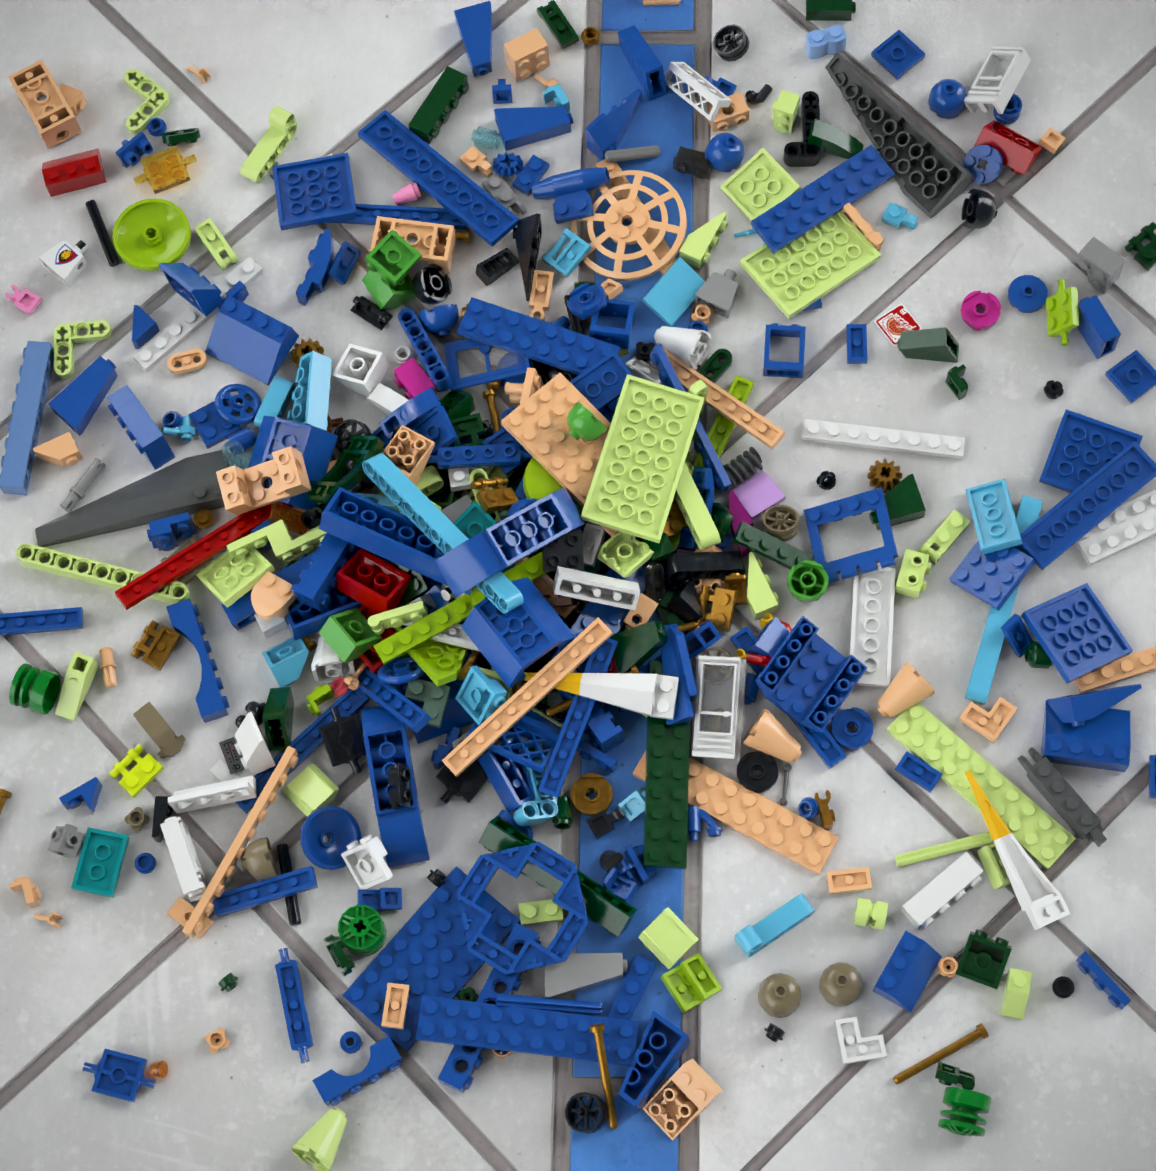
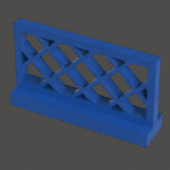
M524 715L508 730L511 733H505L497 740H502L504 746L492 744L487 750L542 773L551 758L561 731ZM476 722L467 733L466 738L479 727ZM521 736L531 741L523 742ZM516 738L518 743L509 744L507 739ZM540 745L546 746L550 749L542 750ZM535 746L537 751L528 753L526 747ZM521 748L523 754L517 755L512 750ZM540 757L542 760L541 765L532 761L531 758Z

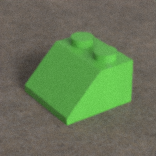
M370 270L362 279L366 289L371 293L381 310L395 309L416 297L412 288V280L408 274L396 287L392 284L387 286L381 280L382 276L378 272L372 273Z
M358 608L330 616L319 631L325 642L329 644L344 663L357 659L382 639L381 635L373 632L368 624V620Z

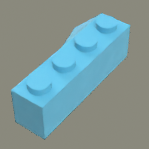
M315 351L301 356L295 380L298 386L292 393L291 398L294 400L292 411H288L287 419L327 431L332 358Z

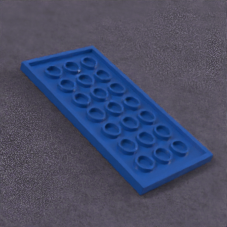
M457 866L445 878L446 884L437 888L342 995L406 1052L418 1041L416 1040L422 996L454 999L458 992L466 986L486 963L470 953L468 949L460 903L457 896V891L467 875ZM486 891L483 892L476 903L493 915V918L482 934L501 945L510 935L515 923L519 924L521 922L520 919ZM388 983L410 986L404 1030L381 1026Z

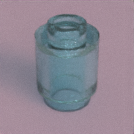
M478 127L477 130H473L471 140L474 141L475 146L498 149L501 134L497 133L496 130Z

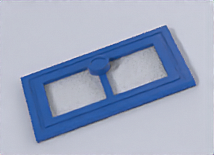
M470 338L444 344L447 370L452 379L451 392L524 375L527 372V368H531L529 358Z

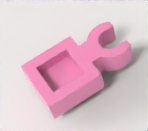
M11 285L15 293L13 295L5 293L6 298L14 302L15 307L31 316L42 302L41 297L27 289H24L21 293L17 286Z

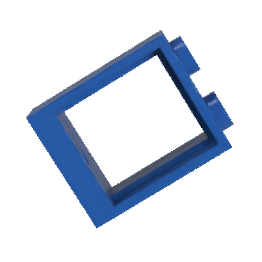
M606 299V307L600 309L592 316L589 337L619 346L621 349H628L635 317V302ZM599 315L627 318L626 327L622 329L597 326Z
M772 323L766 325L763 376L803 378L806 327L798 324L785 326ZM770 336L799 337V362L769 361Z

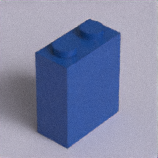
M1096 295L1091 298L1085 297L1078 304L1079 326L1077 328L1095 357L1099 359L1115 350L1121 333Z

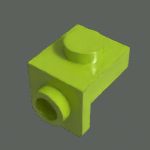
M328 683L324 686H317L311 694L306 696L309 701L306 706L312 715L315 713L318 717L322 715L317 706L334 697Z

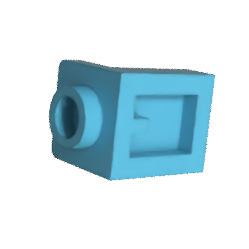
M559 84L550 86L542 92L545 104L553 101L556 107L565 106L566 111H570L569 100Z
M644 787L636 790L618 804L630 822L645 810Z

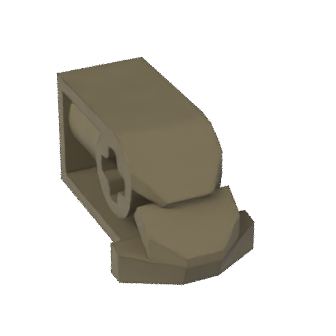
M150 702L133 714L139 724L160 748L161 751L157 753L160 758L175 756L181 751L186 740L182 734L179 737L176 736L175 732Z

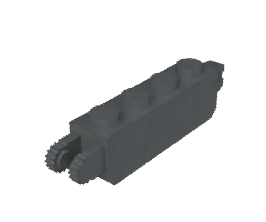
M1034 748L1028 750L1029 755L1036 762L1034 766H1032L1027 758L1021 755L1018 760L1027 771L1026 775L1030 782L1075 834L1082 840L1084 838L1087 841L1091 839L1098 847L1105 843L1107 838L1101 832L1103 830L1100 825L1102 821L1046 757L1042 758Z

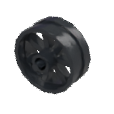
M735 24L721 28L713 39L715 51L723 60L728 62L740 59L749 49L750 41L748 36L740 26Z
M354 419L342 421L334 432L338 436L335 447L342 453L344 449L349 448L352 442L349 439L351 435H362L364 433V436H372L371 430L366 424ZM357 424H359L362 429L356 433ZM350 425H352L351 432L347 429ZM348 441L346 446L343 448L342 442Z
M580 1092L572 1096L565 1108V1118L568 1125L573 1130L586 1134L595 1133L600 1130L608 1116L604 1100L598 1095L587 1092ZM588 1096L589 1099L587 1105L585 1106L582 1098ZM595 1099L598 1106L591 1108L593 1101ZM579 1103L580 1107L576 1110L575 1106ZM597 1111H599L598 1118L595 1117ZM574 1113H577L579 1116L576 1120H574ZM584 1119V1129H581L577 1125ZM589 1119H592L595 1123L589 1128Z

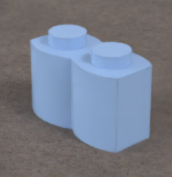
M833 25L825 30L809 32L806 35L805 43L808 57L810 59H817L826 54H837V52L840 53L845 50L847 36L843 25Z

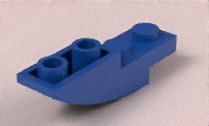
M326 228L323 234L319 235L316 247L309 252L308 261L310 268L306 272L304 282L296 290L298 302L304 306L307 305L315 290L320 293L323 292L329 276L326 274L333 262L334 247L332 235L328 228Z
M432 388L416 395L379 423L380 427L372 433V436L379 437L385 443L381 451H384L391 441L393 429L396 425L399 427L404 425L410 429L411 426L437 405H441Z

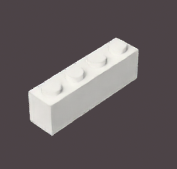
M557 566L553 582L554 594L634 611L636 610L640 595L639 584L636 582Z
M965 852L907 901L900 911L917 930L922 926L927 928L934 921L932 917L938 912L942 915L950 908L949 903L953 899L958 901L966 894V888L970 885L975 887L982 880L980 876L984 870Z

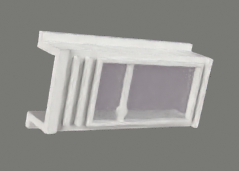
M701 655L697 657L695 685L698 695L694 699L693 705L694 717L692 721L690 757L741 759L747 660L736 657Z

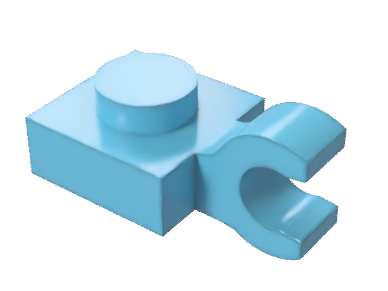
M890 202L881 221L898 229L902 224L914 230L918 217L908 214V209Z

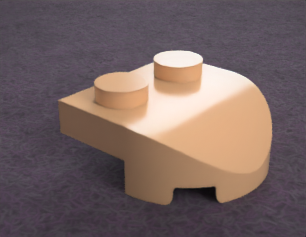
M268 571L253 587L251 592V602L257 616L265 620H270V618L277 616L280 618L286 616L289 613L288 607L296 599V596L291 591L293 585Z

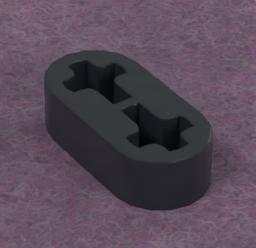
M321 503L302 513L301 521L303 525L308 529L319 526L322 517L320 512L323 513L327 504Z

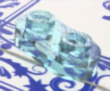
M228 441L224 444L222 454L227 467L235 465L240 466L243 470L247 469L249 461L243 446L236 441ZM231 447L233 448L232 454L229 453Z

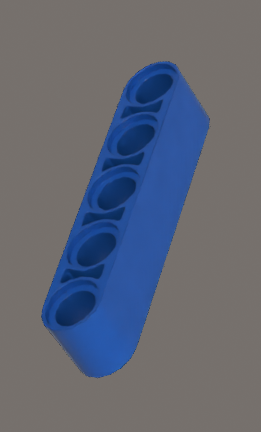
M410 308L402 309L398 314V320L437 390L447 391L452 386V379L415 312Z

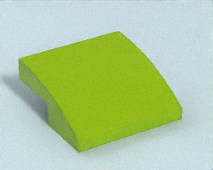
M700 953L686 959L679 966L660 977L683 1014L722 990V987Z

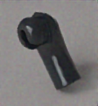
M765 84L758 93L749 90L745 94L746 101L750 104L763 103L773 89L770 85Z

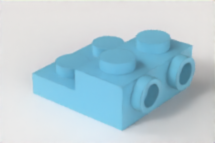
M472 666L455 699L480 726L506 702L505 696L507 691L496 678L489 679L478 666Z

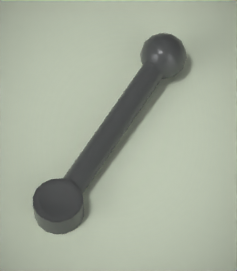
M788 763L783 766L785 775L782 798L779 801L781 806H786L788 803L786 799L788 777L792 766Z

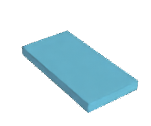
M1005 478L965 489L982 555L1023 544Z

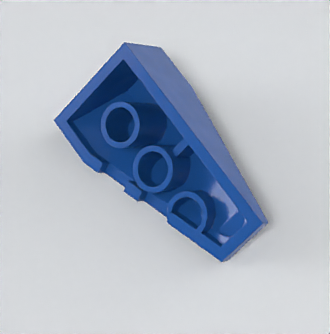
M636 90L624 98L619 107L616 105L612 106L610 113L607 115L602 113L585 128L587 148L601 160L605 159L606 151L617 149L642 102V90Z

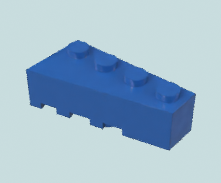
M558 691V694L560 695L562 700L569 699L560 691ZM596 700L584 733H589L591 736L590 742L593 747L606 753L624 742L623 729L620 725H616L610 711L605 713L603 702Z

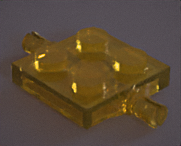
M177 146L141 159L144 174L133 178L136 185L147 181L152 186L154 193L157 194L190 181L187 165L197 162L194 154L183 158Z

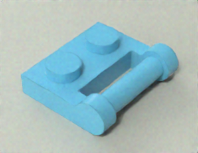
M565 228L562 231L563 235L541 259L568 278L592 247ZM570 239L571 241L568 243V245L564 248V250L560 253L556 260H554L553 258L556 256V254Z

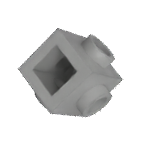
M70 824L56 826L51 834L48 850L63 857L75 858L82 846L84 834L78 832V828Z

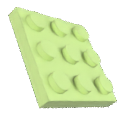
M764 148L720 186L721 190L751 221L802 189Z
M255 548L248 550V553L241 557H233L229 550H227L196 574V576L228 608L244 594L252 590L268 571L274 572L275 568Z

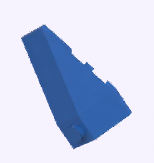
M1141 684L1104 689L1103 691L1047 699L1062 723H1072V726H1079L1085 724L1084 720L1095 718L1142 687Z

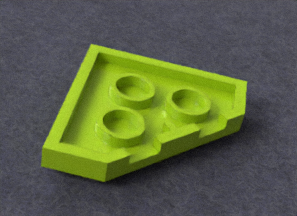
M428 640L407 653L438 687L457 679L469 649L435 640Z

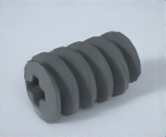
M750 447L749 451H744L743 456L738 455L736 460L732 459L730 465L725 464L723 466L732 483L731 486L734 488L737 487L735 481L741 484L744 483L742 476L750 479L748 472L755 475V467L763 470L761 457L753 447Z

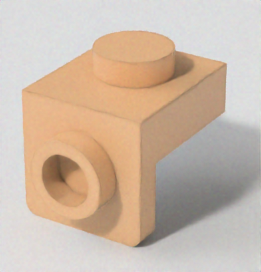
M19 877L14 882L9 883L12 891L23 890L26 904L30 908L40 906L38 899H41L39 888L35 887L34 882L30 878Z

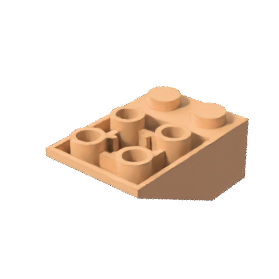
M402 425L382 453L417 486L435 442Z
M692 1058L673 1074L642 1109L673 1141L723 1090Z

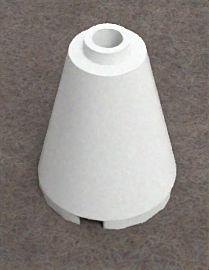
M662 326L656 330L654 339L657 345L661 344L663 349L691 368L698 369L696 366L702 365L710 350L708 339L711 340V335L705 330Z

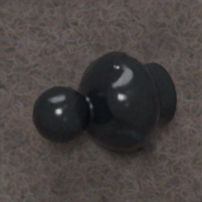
M255 701L248 702L245 710L247 714L252 712L258 726L263 723L262 716L266 704L265 702L260 704ZM240 715L236 718L235 724L238 728L246 717L245 715Z

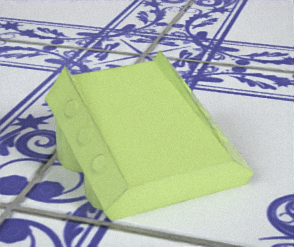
M619 531L602 545L596 558L626 578L648 561L654 551L645 542L638 541L635 536Z
M313 763L296 776L282 792L308 817L315 810L328 806L335 799L339 788Z
M669 907L664 909L638 937L643 942L644 947L651 951L669 970L699 940Z

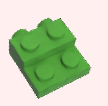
M391 230L366 256V267L372 273L378 272L382 276L381 280L387 286L392 284L396 287L422 257V254L394 230Z

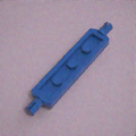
M519 443L438 448L436 455H430L427 464L437 463L439 469L521 465L522 458H532L533 456L527 450H522Z
M288 948L279 949L281 962L276 964L275 968L291 1050L299 1051L301 1064L305 1063V1061L308 1063L310 1060L307 1049L314 1046L298 963L296 960L289 959Z

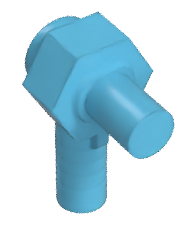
M183 416L182 426L176 428L162 427L161 433L168 436H178L181 441L189 442L195 436V427L190 426L189 416Z

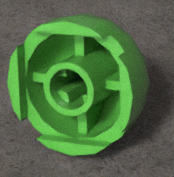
M577 402L568 413L567 424L571 429L569 433L577 441L579 438L584 441L596 440L607 430L580 402Z
M805 560L791 568L788 573L787 585L790 594L795 599L811 603L819 600L825 594L828 588L829 577L821 564Z

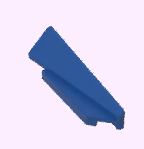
M677 624L664 625L667 636H665L666 643L661 647L663 675L679 677L673 720L666 719V723L672 725L690 722L694 717L690 701L694 700L698 693L685 637L682 631L679 632Z

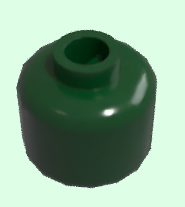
M1033 641L1029 646H1026L1025 661L1028 662L1030 667L1043 669L1051 667L1052 661L1038 641Z

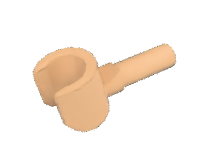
M191 66L187 67V70L198 76L201 83H206L205 78H211L206 68L199 70Z
M537 74L534 76V79L543 83L546 88L558 84L555 78L547 81Z
M362 663L353 675H347L344 678V682L351 690H356L359 687L358 677L365 669V664Z
M53 912L47 916L34 914V919L44 920L56 928H61L57 921L64 919V917L58 913Z

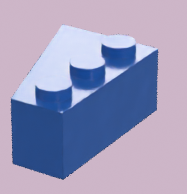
M516 738L508 740L509 744L518 743ZM521 748L512 750L517 755L523 754ZM489 750L478 758L479 763L509 813L517 810L525 802L535 798L529 772L527 773L526 766Z

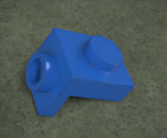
M615 867L606 873L603 878V887L626 903L629 902L638 889L636 882L619 875L618 869Z

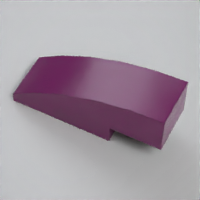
M733 490L729 491L728 510L733 514L730 528L734 538L741 522L751 526L754 525V522ZM735 543L742 557L747 556L749 552H753Z

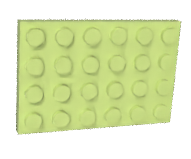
M840 211L775 254L764 244L741 259L740 265L782 313L790 319L881 258V254Z

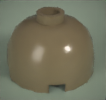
M268 837L252 841L245 850V858L241 859L244 871L248 870L250 875L256 880L262 881L278 876L276 862L273 859V850Z
M838 962L829 965L823 971L819 980V990L829 1004L845 1007L859 998L863 981L860 973L854 966Z
M782 973L772 974L764 979L758 992L760 1006L767 1014L777 1018L788 1017L795 1012L800 1005L802 996L800 986L796 980Z

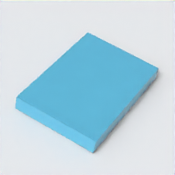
M679 257L643 297L642 301L668 327H671L695 300L696 292L705 281Z

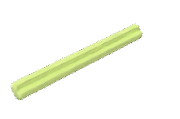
M985 832L898 854L895 856L897 866L901 867L992 844L994 841L990 832Z

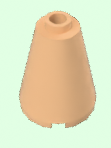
M908 662L903 664L877 702L879 705L877 710L884 718L887 716L893 718L935 693L929 683Z
M764 709L758 716L759 719L753 723L747 732L742 744L790 763L793 760L796 762L803 752L800 750L801 745L770 711Z

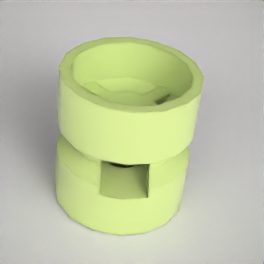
M858 897L854 925L866 927L869 924L873 929L884 930L888 903L877 900L871 903L870 899Z

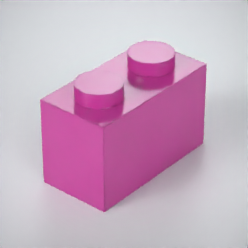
M413 357L393 370L395 375L393 380L399 389L403 388L405 390V396L408 400L429 388H432L437 395L436 386Z

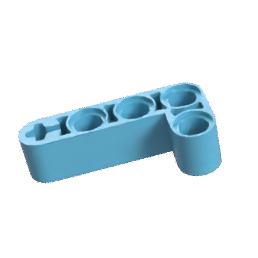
M535 746L526 747L528 753L537 751ZM540 757L531 758L532 761L541 765L542 760ZM547 765L542 773L534 770L536 774L533 772V769L526 767L527 773L529 772L535 798L525 802L514 812V820L520 826L545 824L558 812L556 798L544 793L540 794L538 791Z
M800 894L755 925H748L735 935L734 941L746 958H749L806 920L815 910L805 896Z

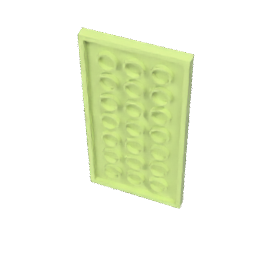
M627 374L580 518L597 525L660 543L705 398Z

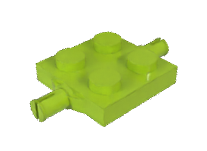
M1066 279L1057 280V293L1046 298L1047 328L1049 337L1060 335L1061 345L1067 346L1069 345V332L1079 326L1078 292L1076 287L1066 289Z

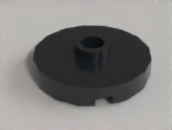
M761 751L747 753L740 759L737 765V779L740 785L750 791L763 793L770 790L777 781V763L773 757ZM759 770L761 775L756 776L753 772Z

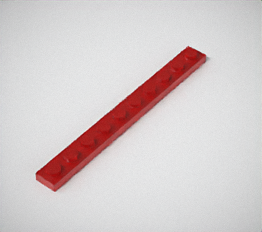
M275 502L240 514L115 591L116 597L126 610L130 609L227 548L226 545L251 534V530L269 517L275 519L294 506Z

